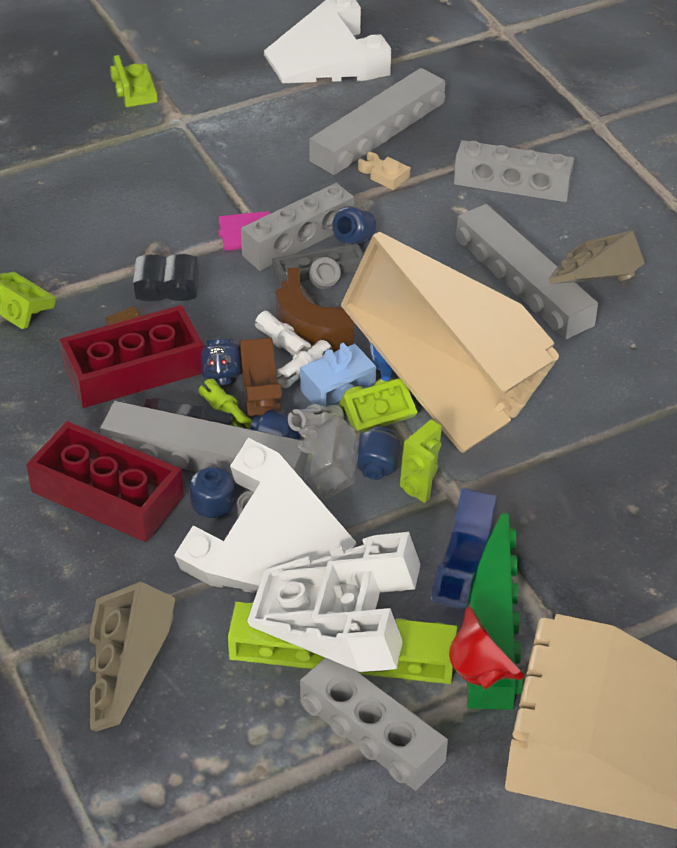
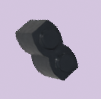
M175 254L167 258L160 255L137 257L133 280L135 298L141 301H160L165 298L174 301H188L197 298L199 275L197 257L189 254Z

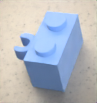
M341 343L340 350L333 353L330 349H327L323 358L300 367V390L312 404H320L322 406L338 405L344 392L356 386H362L365 389L374 386L376 383V366L356 344L347 347L344 343Z

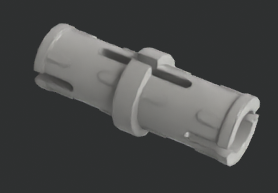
M313 404L306 409L292 410L293 412H290L288 416V424L294 431H301L303 429L319 431L326 426L339 425L338 422L341 423L343 421L344 413L338 405L322 406L320 404Z

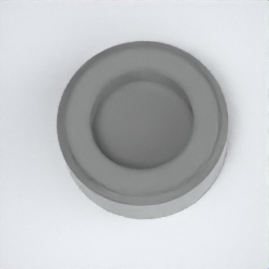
M322 257L314 261L309 271L311 282L320 289L334 287L341 275L338 263L328 257Z

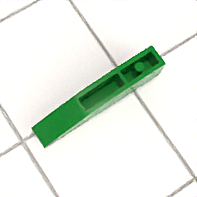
M501 513L488 539L478 566L470 607L476 613L494 643L514 664H520L521 642L514 641V634H519L520 614L519 612H514L512 606L518 604V583L511 582V576L516 577L517 555H510V549H515L516 528H509V513ZM499 679L488 689H485L482 685L467 682V708L513 710L515 695L522 694V679Z

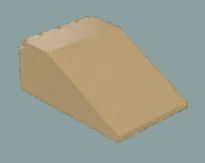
M381 232L372 236L341 303V307L434 421L442 426L443 432L462 453L510 423V417H517L559 357L557 351L553 348L555 344L522 304Z
M559 614L555 615V620L541 618L538 622L534 639L535 646L532 648L527 669L528 677L525 678L519 704L521 709L518 710L512 734L517 740L512 739L510 745L505 789L515 793L677 829V661L613 625Z

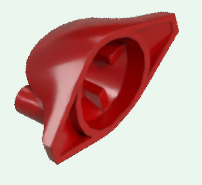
M469 606L465 610L462 627L453 639L449 649V658L453 668L465 681L475 685H482L485 689H488L499 679L520 680L524 678V674L494 643L476 613Z

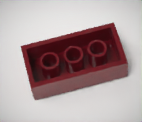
M182 305L60 338L63 365L83 408L202 374L200 356L204 349V344Z
M65 421L26 464L32 493L144 542L151 538L184 497L181 468L69 421Z

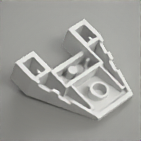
M325 0L264 50V56L282 83L316 82V78L332 77V82L341 81V77L357 76V81H366L390 75L391 47L381 34L369 35L366 38L357 40L353 36L360 34L361 7L356 0Z
M248 438L230 468L235 483L254 493L226 539L222 541L192 526L174 556L182 571L210 586L221 588L227 586L243 589L244 592L256 593L266 569L309 556L310 561L330 556V549L342 546L343 550L346 551L355 548L357 544L278 452Z
M409 532L370 536L363 539L364 545L346 551L343 550L342 546L330 549L331 555L310 561L309 556L264 570L248 618L249 626L359 672L397 669L403 641L391 609L376 610L380 592L413 590L416 587L421 564Z

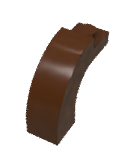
M299 267L287 268V280L281 281V288L276 289V313L278 320L292 326L294 332L309 342L311 347L319 340L327 341L331 345L329 349L333 350V352L340 350L341 343H344L347 347L353 345L354 324L342 307H322L308 301L301 292Z
M272 338L240 340L242 380L247 415H263L271 409L281 412L280 399L282 398L281 384L277 383Z

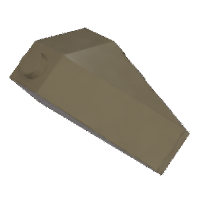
M630 230L583 241L567 253L568 258L561 261L562 266L557 267L548 279L550 284L606 280L615 277L622 281L635 276V271L644 265L645 262L634 231Z
M143 582L135 583L96 599L90 628V643L96 645V657L94 656L90 660V671L96 673V683L90 690V729L96 732L120 724L173 623L175 598Z

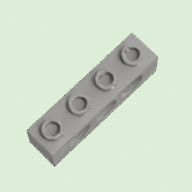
M461 140L456 155L454 185L567 202L572 181L574 157Z
M334 183L242 227V256L261 271L272 265V258L295 254L334 235L332 221L335 214L346 206H354V196L338 183Z
M325 658L300 680V700L304 709L309 714L319 716L327 722L336 735L341 738L346 737L358 746L366 758L376 760L384 766L397 782L406 783L416 791L446 762L448 739L354 669Z

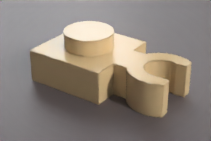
M368 152L367 161L363 159L358 160V170L360 172L371 174V180L392 190L410 177L411 167L390 157L381 160L376 153Z

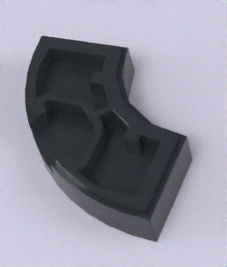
M160 398L146 399L144 404L146 408L231 425L233 415L205 406L183 404Z

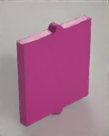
M269 211L219 216L220 230L218 235L222 237L224 251L242 249L241 228L269 215Z

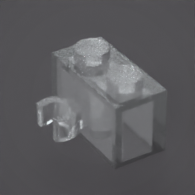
M336 415L316 428L308 424L299 430V434L305 437V439L297 444L298 448L305 453L302 480L311 490L326 500L356 483L360 433Z

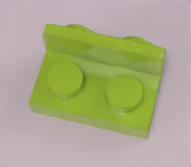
M119 55L113 56L114 66H110L111 78L115 82L117 96L123 98L125 106L131 107L157 102V92L147 65L131 64L123 67Z
M16 272L0 274V316L19 328L25 329L29 327L32 313L36 314L43 310L54 309L57 297Z
M392 377L390 381H382L381 379L374 386L365 389L362 386L350 388L344 392L338 404L343 411H346L355 435L369 431L373 427H383L413 418L418 413L408 387L400 378L393 380Z
M432 419L404 441L400 487L408 495L416 497L423 503L430 499L432 479L438 470V452L441 448L440 436L442 426Z

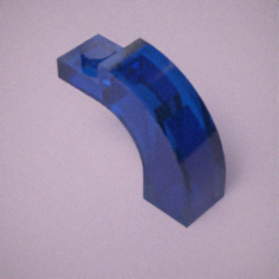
M469 488L461 489L452 535L444 559L437 565L430 601L465 610L470 605L478 566L493 528L491 527L498 495Z

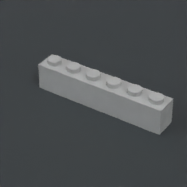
M419 68L309 138L310 162L333 175L347 168L364 155H367L368 152L405 130L437 107H440L445 100V80L423 68Z
M484 204L458 215L456 230L458 242L466 247L479 262H482L493 272L496 278L504 282L515 295H518L533 312L543 318L565 340L595 326L598 302L575 282L550 284L548 278L557 266L490 206Z
M114 401L100 427L102 436L178 468L198 472L204 468L218 467L229 472L233 480L234 477L230 466L248 438L278 452L299 477H301L306 465L305 441Z

